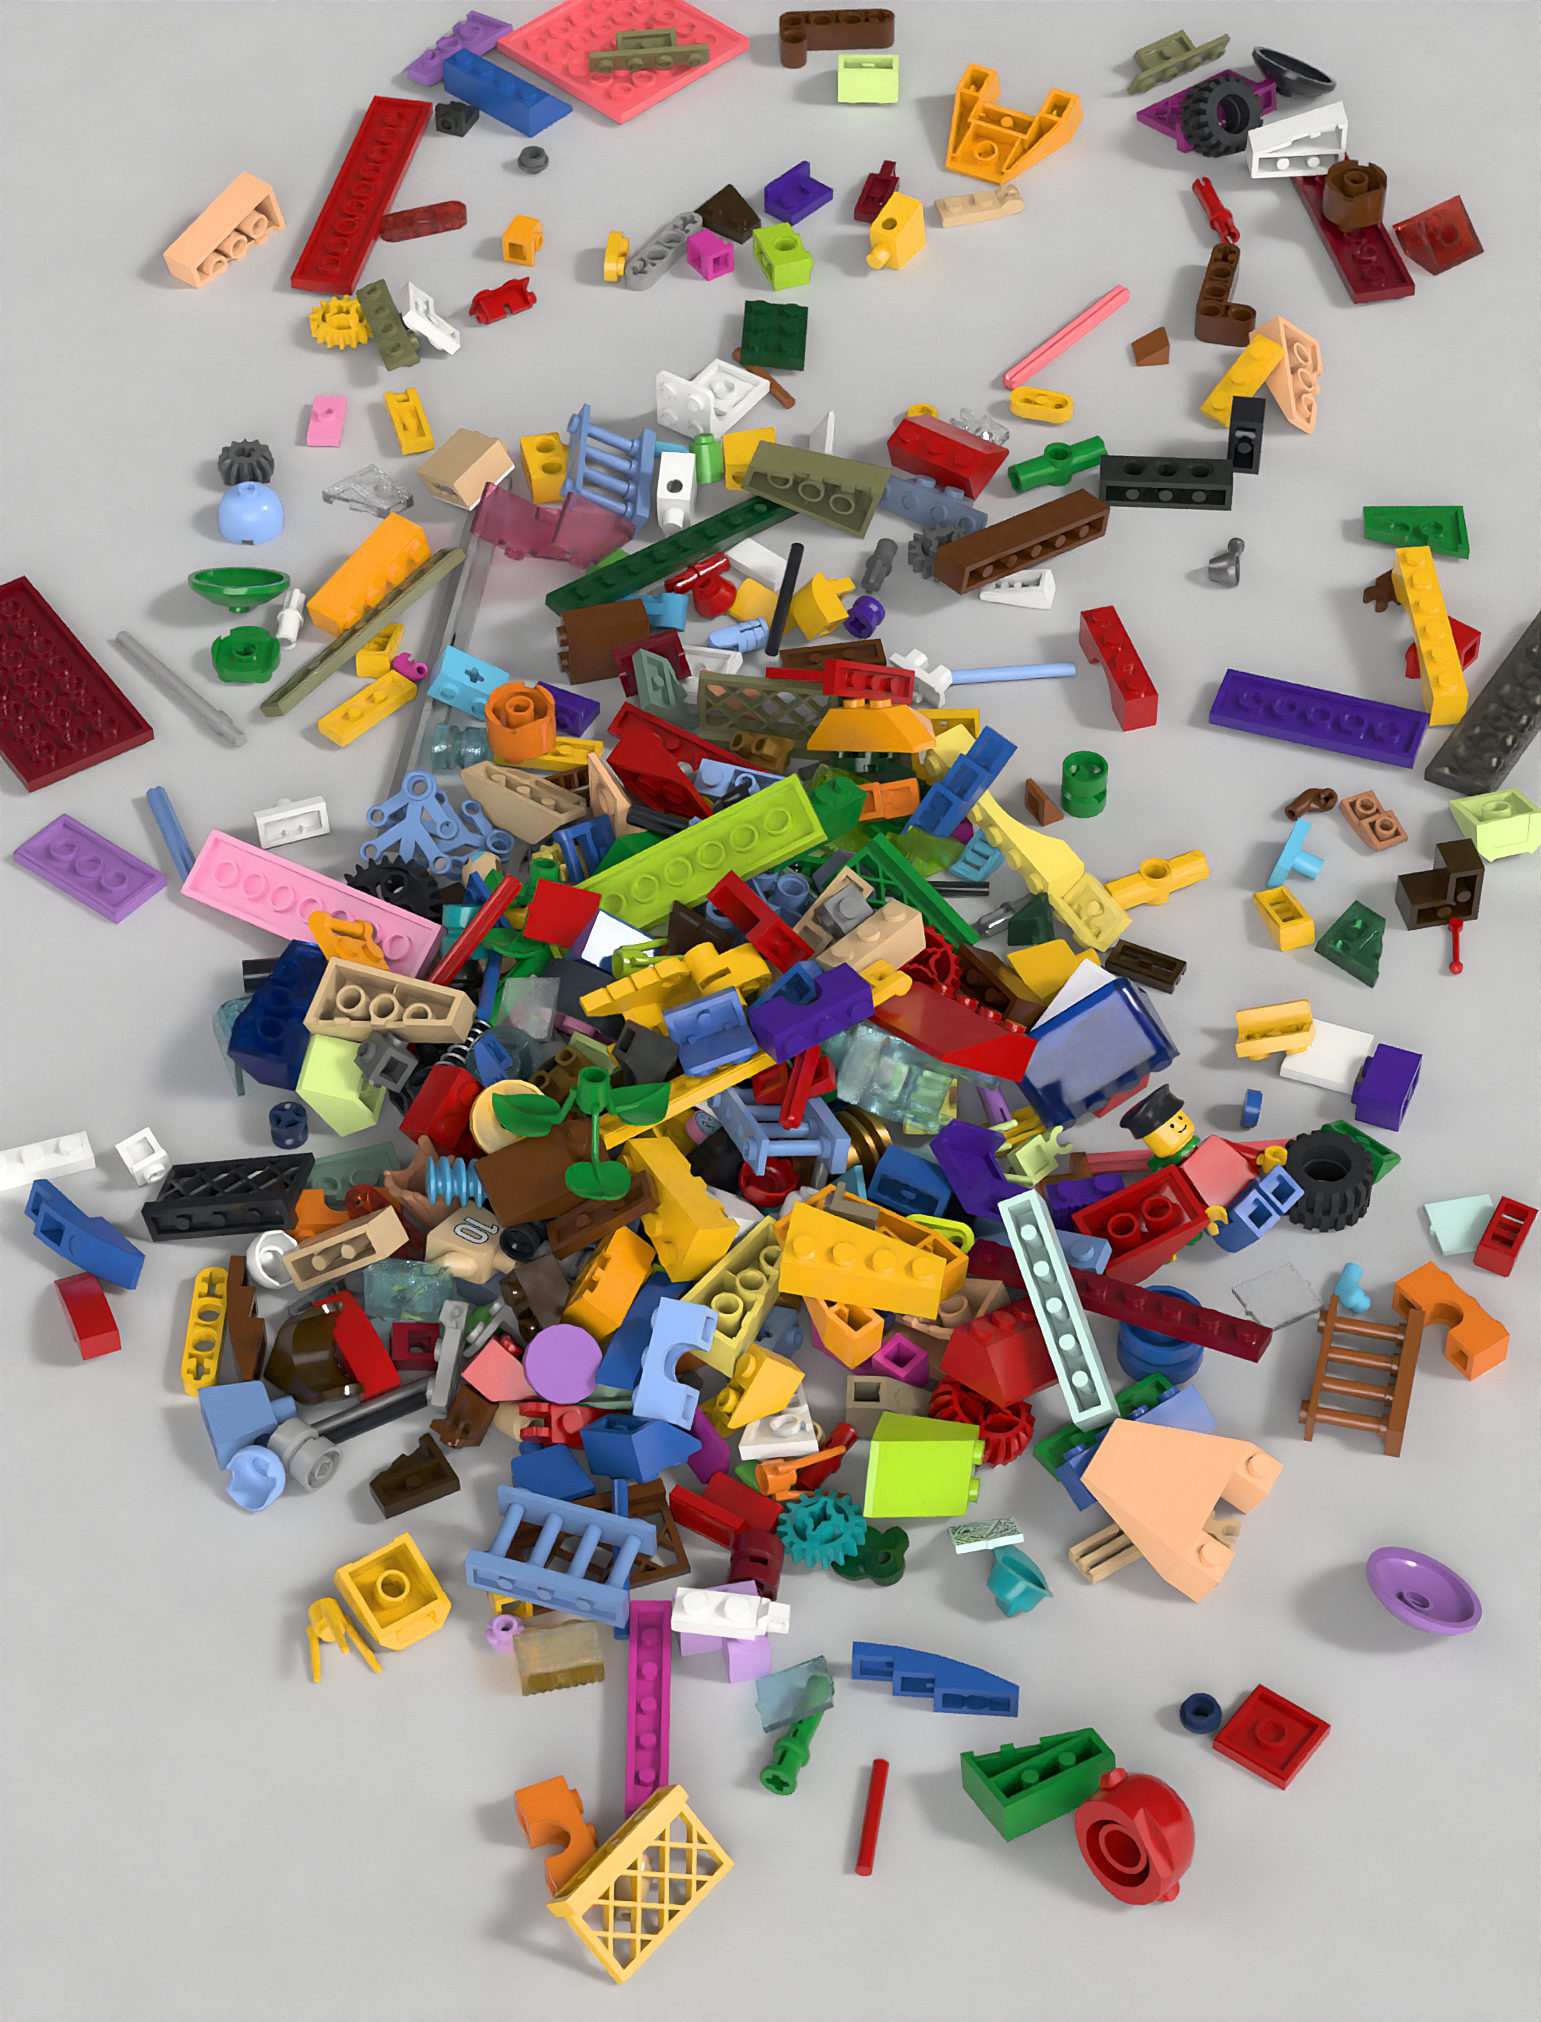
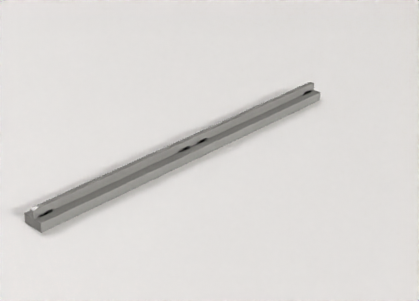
M505 477L468 512L459 547L462 548L467 557L452 569L425 664L428 668V675L421 679L387 800L401 791L402 781L409 772L423 769L432 775L434 774L452 706L427 695V688L433 667L447 645L451 646L453 644L454 648L467 653L512 490V477ZM418 782L414 787L415 793L422 794L426 789V784ZM390 818L393 821H399L396 818ZM385 828L379 829L377 838L387 830ZM401 840L384 852L399 853Z

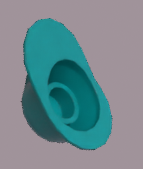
M1012 1544L992 1549L995 1562L987 1579V1586L996 1596V1604L1005 1615L1011 1616L1017 1610L1027 1613L1033 1610L1046 1596L1050 1598L1054 1596L1049 1590L1045 1577L1039 1567L1025 1553Z

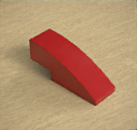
M87 1271L55 1280L54 1285L74 1341L78 1344L83 1361L122 1350L118 1327L96 1276Z
M349 1289L312 1304V1307L342 1301L344 1312L336 1318V1327L332 1331L335 1337L332 1345L336 1349L334 1354L338 1359L341 1369H343V1374H348L353 1383H364L366 1392L358 1395L361 1403L400 1387L402 1381L369 1318Z

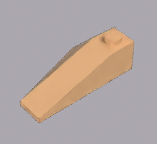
M1278 315L1250 332L1249 341L1251 342L1259 333L1284 348L1286 354L1269 374L1265 382L1287 420L1307 434L1314 432L1317 413L1314 396L1320 390V386L1316 383V378L1322 374L1323 368L1319 342Z
M966 1278L965 1286L939 1305L936 1320L893 1313L896 1315L895 1321L938 1339L950 1340L955 1327L1009 1305L1011 1301L1003 1281Z

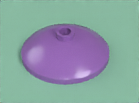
M1382 1547L1370 1555L1365 1566L1369 1586L1387 1611L1403 1624L1422 1632L1444 1636L1465 1634L1477 1626L1482 1616V1607L1478 1597L1459 1575L1444 1564L1420 1552L1401 1547Z

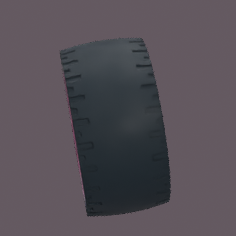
M553 958L549 961L536 984L530 1001L531 1012L540 1020H547L553 1023L559 1032L569 1037H572L575 1030L606 1045H611L618 1041L626 1024L622 1013L587 1017L579 1003L580 997L600 988H606L607 985L618 981V979L590 966L567 959Z

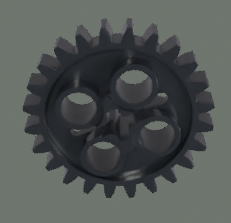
M384 855L381 864L377 865L372 858H369V868L364 870L357 864L355 865L357 875L353 877L350 874H344L348 882L347 886L379 899L377 886L381 885V894L387 903L439 925L442 924L437 914L443 911V905L440 902L443 895L437 887L438 883L433 875L429 874L424 865L418 867L414 859L405 863L402 856L398 855L395 861L391 863L388 856ZM403 887L399 892L394 893L396 889Z

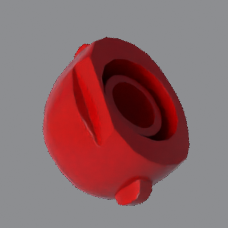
M1114 1768L1106 1771L1101 1776L1100 1787L1085 1799L1075 1814L1076 1836L1084 1860L1104 1888L1120 1901L1130 1905H1147L1155 1901L1172 1902L1177 1898L1180 1891L1178 1880L1191 1866L1194 1855L1195 1828L1188 1807L1172 1787L1156 1776L1143 1772L1127 1773L1124 1768Z

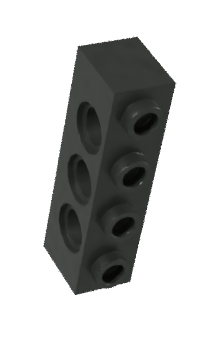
M1100 455L1099 500L1107 506L1231 511L1233 460Z

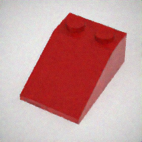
M629 727L606 759L621 782L627 783L630 779L668 813L688 819L696 816L701 820L714 815L688 777L678 766L676 758L669 754L662 745L661 737L648 729L640 731Z
M1175 1164L1071 1215L1075 1233L1108 1240L1112 1253L1102 1275L1130 1285H1136L1146 1280L1211 1223L1209 1216Z

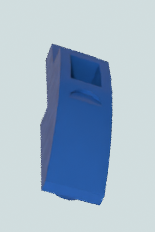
M47 1179L34 1180L24 1212L36 1223L33 1234L60 1256L89 1273L128 1290L136 1289L145 1255L102 1216L89 1218Z

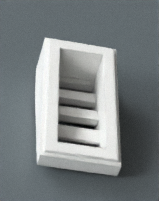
M1051 569L1021 570L982 586L980 598L983 601L1036 609H1051L1056 586Z

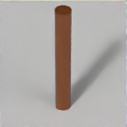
M741 347L736 348L732 353V357L739 364ZM741 365L748 372L769 380V393L786 409H791L795 405V399L762 367Z

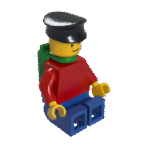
M1165 1084L1131 1107L1121 1118L1119 1126L1123 1129H1129L1135 1140L1142 1139L1155 1154L1147 1162V1166L1152 1170V1174L1175 1164L1210 1218L1211 1223L1203 1230L1208 1236L1212 1235L1213 1239L1222 1249L1230 1253H1237L1261 1239L1281 1218L1280 1216L1285 1214L1305 1192L1283 1169L1282 1166L1286 1165L1287 1151L1281 1146H1269L1264 1153L1262 1150L1244 1146L1214 1134L1201 1142L1197 1135L1192 1136L1195 1125L1181 1110L1185 1103L1184 1100L1172 1094L1169 1084ZM1262 1166H1263V1171L1266 1173V1175H1265L1264 1177H1262V1176L1260 1175L1261 1172L1258 1170V1169H1260Z

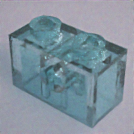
M385 1258L370 1264L364 1270L365 1314L379 1316L382 1321L387 1322L407 1319L416 1320V1323H440L439 1316L445 1300L453 1301L451 1265Z

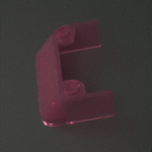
M486 482L469 532L504 549V555L513 560L523 561L524 557L565 562L575 568L587 570L589 566L598 565L632 541L637 526L574 492L568 491L562 509L538 507L491 482Z

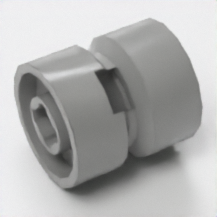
M293 1417L281 1424L272 1434L267 1444V1448L280 1458L285 1473H290V1476L308 1491H317L326 1486L337 1474L343 1459L342 1450L324 1436L319 1438V1433L299 1417Z

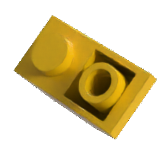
M752 1342L747 1352L739 1358L736 1371L727 1387L719 1393L713 1412L727 1427L735 1429L786 1409L805 1374L790 1359Z

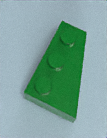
M1092 1727L1040 1737V1744L1014 1748L1013 1743L1000 1745L999 1752L975 1756L973 1751L960 1753L963 1789L1006 1842L1012 1841L1079 1808L1085 1799L1100 1787L1102 1774L1116 1768L1115 1753Z

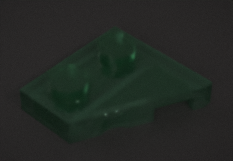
M1355 900L1319 939L1314 951L1373 989L1379 977L1378 967L1382 955V937L1385 931L1386 919Z

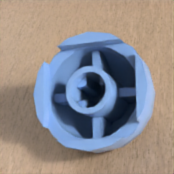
M249 481L232 486L224 493L218 505L220 532L225 539L241 545L242 540H253V545L273 540L283 530L284 512L281 499L271 487L263 483Z

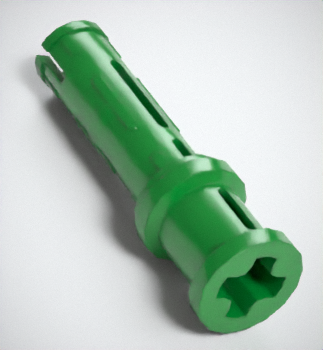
M815 1677L810 1680L807 1691L786 1735L777 1739L773 1746L774 1756L770 1764L765 1766L760 1773L762 1785L773 1793L790 1795L797 1787L796 1777L801 1767L806 1766L810 1759L808 1746L820 1724L830 1699L835 1693L833 1684L826 1679Z

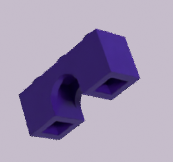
M846 962L813 978L816 1002L805 1006H797L789 1003L780 995L749 1012L751 1030L757 1045L778 1065L875 1014L871 985Z

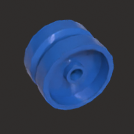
M1153 1285L1144 1288L1201 1306L1199 1300L1187 1291L1173 1286ZM1119 1321L1117 1360L1123 1371L1135 1381L1140 1382L1159 1371L1175 1386L1185 1383L1198 1372L1203 1361V1346Z

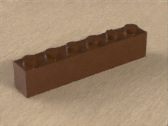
M1082 488L938 547L933 576L961 596L1105 536L1111 508Z

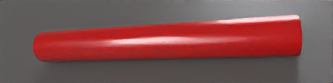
M875 1759L872 1763L855 1872L860 1876H870L873 1870L890 1765L884 1759Z

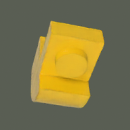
M821 571L793 595L791 601L792 612L808 641L829 635L850 617L840 602L856 588L849 577L835 581L833 577L826 579Z

